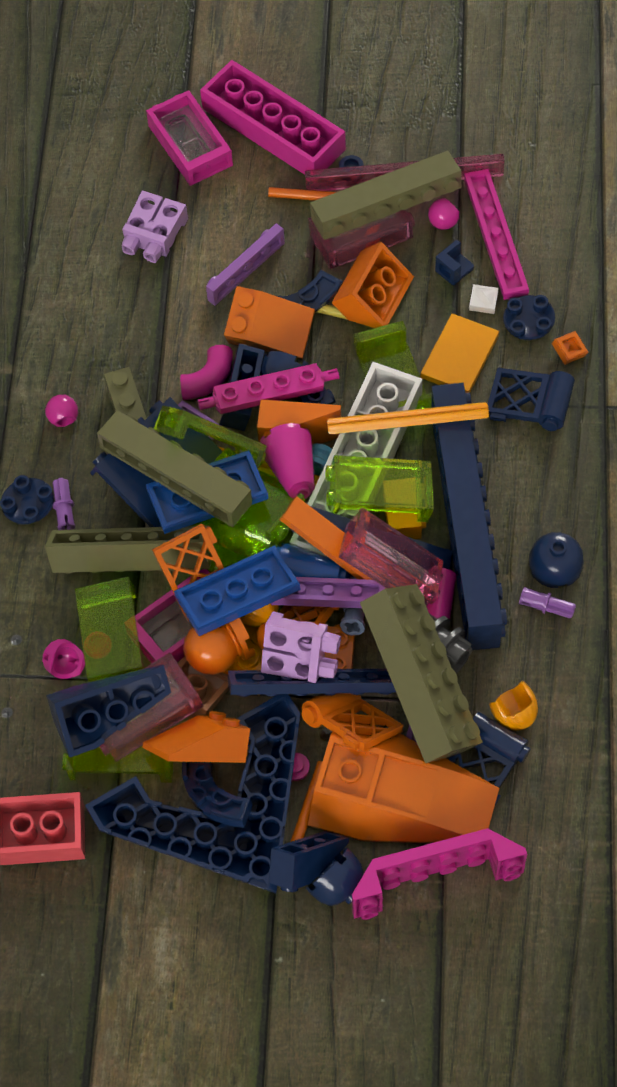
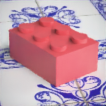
M80 792L0 798V865L85 859L84 802Z

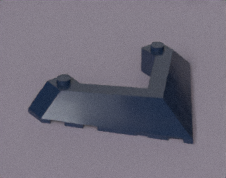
M279 694L236 718L240 720L241 725L250 728L248 758L237 795L242 798H250L252 808L244 828L219 823L202 814L201 811L183 807L176 808L163 805L162 802L150 800L136 776L85 805L101 832L277 893V885L269 883L271 848L283 845L300 712L288 694Z

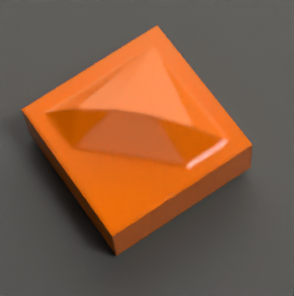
M576 331L556 338L551 343L564 365L583 358L588 354V350Z

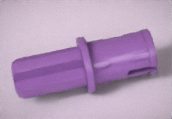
M58 478L53 481L55 498L53 509L57 513L58 530H65L64 526L66 525L67 530L75 529L72 512L74 501L70 497L69 482L67 479Z
M526 587L523 588L519 604L541 610L543 614L547 611L566 618H572L576 608L574 603L552 597V593L544 594Z

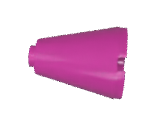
M297 423L276 426L270 430L271 434L267 438L263 436L260 439V454L291 498L294 499L297 496L301 500L306 499L315 489L312 437L309 429L306 428L305 430Z

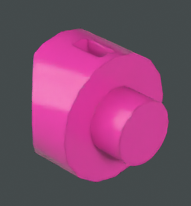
M57 639L46 647L42 662L45 669L54 677L68 679L82 673L85 666V656L71 641Z

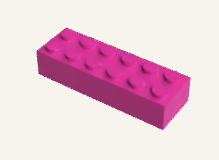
M233 60L200 89L202 109L314 181L346 150L344 130Z

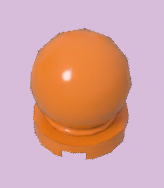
M240 618L201 636H198L192 627L184 638L183 651L187 662L193 669L203 674L214 675L226 671L234 664L237 656L241 657L244 661L256 656L254 648L248 649L245 642L250 637Z

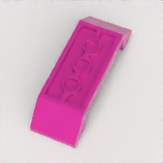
M487 828L372 859L352 894L354 919L359 917L363 920L376 917L378 912L382 911V887L384 890H390L398 887L401 882L408 880L420 882L434 873L440 872V874L445 875L456 871L457 867L479 866L486 859H489L495 880L511 881L517 879L524 873L527 858L526 848Z

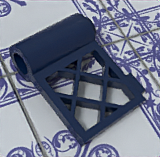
M497 368L488 401L490 420L506 422V419L509 418L537 422L548 431L561 429L564 425L575 379L572 375L563 371H555L549 375ZM502 377L513 378L516 382L506 389L500 384ZM531 381L541 382L540 388L531 393L525 386ZM521 388L526 396L515 402L509 394ZM504 397L511 404L504 409L494 408L495 402ZM529 401L534 404V413L522 412L519 408Z
M478 712L473 717V720L479 727L483 743L473 748L477 750L479 760L463 764L460 753L450 757L449 761L455 763L459 759V766L464 769L481 765L484 780L490 783L495 782L494 785L500 789L514 765L518 761L523 763L531 748L527 746L529 743L527 739ZM482 754L486 755L489 758L483 759ZM496 761L505 767L500 776L487 778L484 764ZM498 794V796H497L496 804L498 803L499 799L501 798V796H500L499 794Z

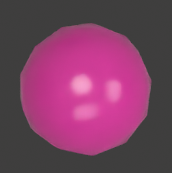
M440 198L429 207V221L438 229H450L458 222L459 211L449 200Z
M68 395L52 397L45 408L47 419L56 427H65L72 424L79 414L76 402Z

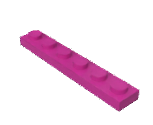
M489 169L465 173L464 182L503 299L507 300L529 295V287Z

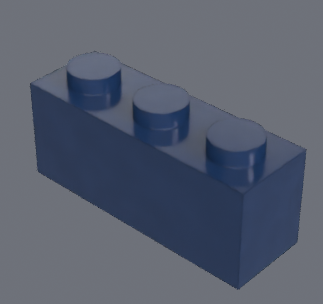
M239 344L233 359L228 383L259 376L265 350ZM252 407L221 414L219 425L245 431L251 416Z

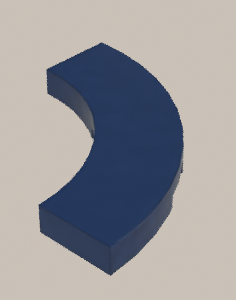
M320 270L318 275L308 285L298 290L297 293L287 296L279 295L277 297L313 308L316 312L334 298L343 281Z
M182 762L184 785L190 800L196 808L214 821L244 828L252 808L250 798L238 797L218 788L212 776L213 762Z

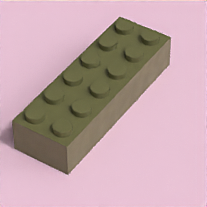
M417 584L386 588L361 601L360 605L425 763L456 756L483 743L479 727L474 722L470 713L468 701L462 694L457 682V674L450 665L446 655V648L440 641L435 629V621L427 610L423 593L419 590Z

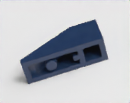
M323 831L271 848L269 883L280 886V889L286 892H296L298 888L311 884L347 846L349 837Z

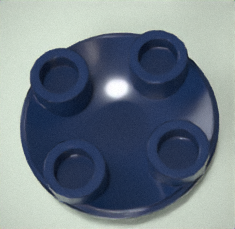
M526 295L511 298L504 311V325L513 336L519 339L535 340L550 332L555 323V312L548 302V298L544 295Z
M20 475L4 491L0 500V506L4 515L12 522L31 524L41 520L50 512L54 503V494L52 488L43 480Z

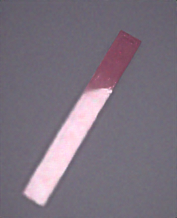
M504 154L453 158L461 169V180H464L465 173L489 169L491 177H501L504 174ZM419 161L305 171L306 190H344Z

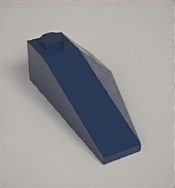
M158 665L72 686L46 695L53 721L69 757H73L98 748L117 730L121 731L127 726L129 721L140 713H145L169 695L171 689L164 665Z

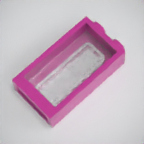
M189 90L146 110L148 126L190 186L233 166L232 150Z
M207 569L199 570L203 574L210 573ZM191 576L177 585L178 589L188 585ZM172 590L124 623L128 637L153 666L164 665L166 671L185 656L183 651L184 638L193 626L183 615Z

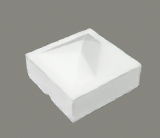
M473 284L469 311L495 314L499 288Z

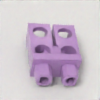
M142 190L128 218L127 224L125 223L122 229L124 234L122 242L123 252L133 256L138 248L144 249V258L153 263H156L161 255L167 257L169 248L173 245L181 226H185L188 220L186 204L167 198L163 202V197ZM148 200L153 201L155 205L148 203ZM170 208H175L178 212L171 211Z
M273 611L265 624L261 673L302 680L308 679V682L316 683L319 677L334 678L338 669V660L326 658L324 655L325 652L338 653L341 636L327 632L328 625L319 623L317 625L307 621H295L284 618L282 613Z

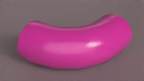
M214 345L207 350V362L202 369L180 376L183 400L207 396L213 392L214 386L222 385L230 375L233 361V350L229 346Z

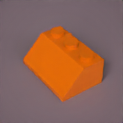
M379 242L361 250L334 297L332 304L349 321L383 331L387 328L414 276L382 242Z

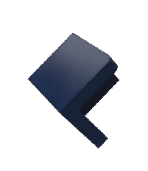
M455 240L436 256L435 271L453 286L474 269V264L460 254L461 242Z

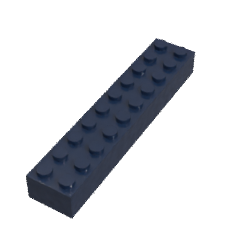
M464 382L432 386L431 408L471 404L470 392L465 393ZM475 419L432 424L451 551H453L454 571L457 575L456 584L463 630L466 631L465 639L471 643L470 647H472V650L500 648L501 637H505L507 616L505 608H501L503 592L501 583H497L499 568L497 558H493L492 550H495L494 536L489 534V526H491L489 509L485 510L487 494L485 485L482 486L481 484L483 469L482 463L478 462L477 459L479 444L478 439H474L473 431H475Z

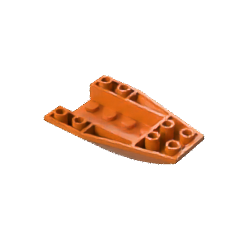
M338 721L339 724H348V725H350V722H340V721ZM355 723V725L370 726V724ZM332 731L314 788L308 826L368 842L435 843L483 829H489L499 787L446 758L425 763L417 742L402 734H398L362 751L359 748H352L343 742L342 737ZM358 735L363 739L370 737L369 735Z

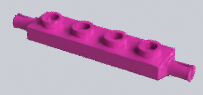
M317 363L217 385L213 388L212 397L197 399L200 411L215 407L220 414L259 406L260 400L281 401L324 390V382L339 379V372L337 368L322 372Z

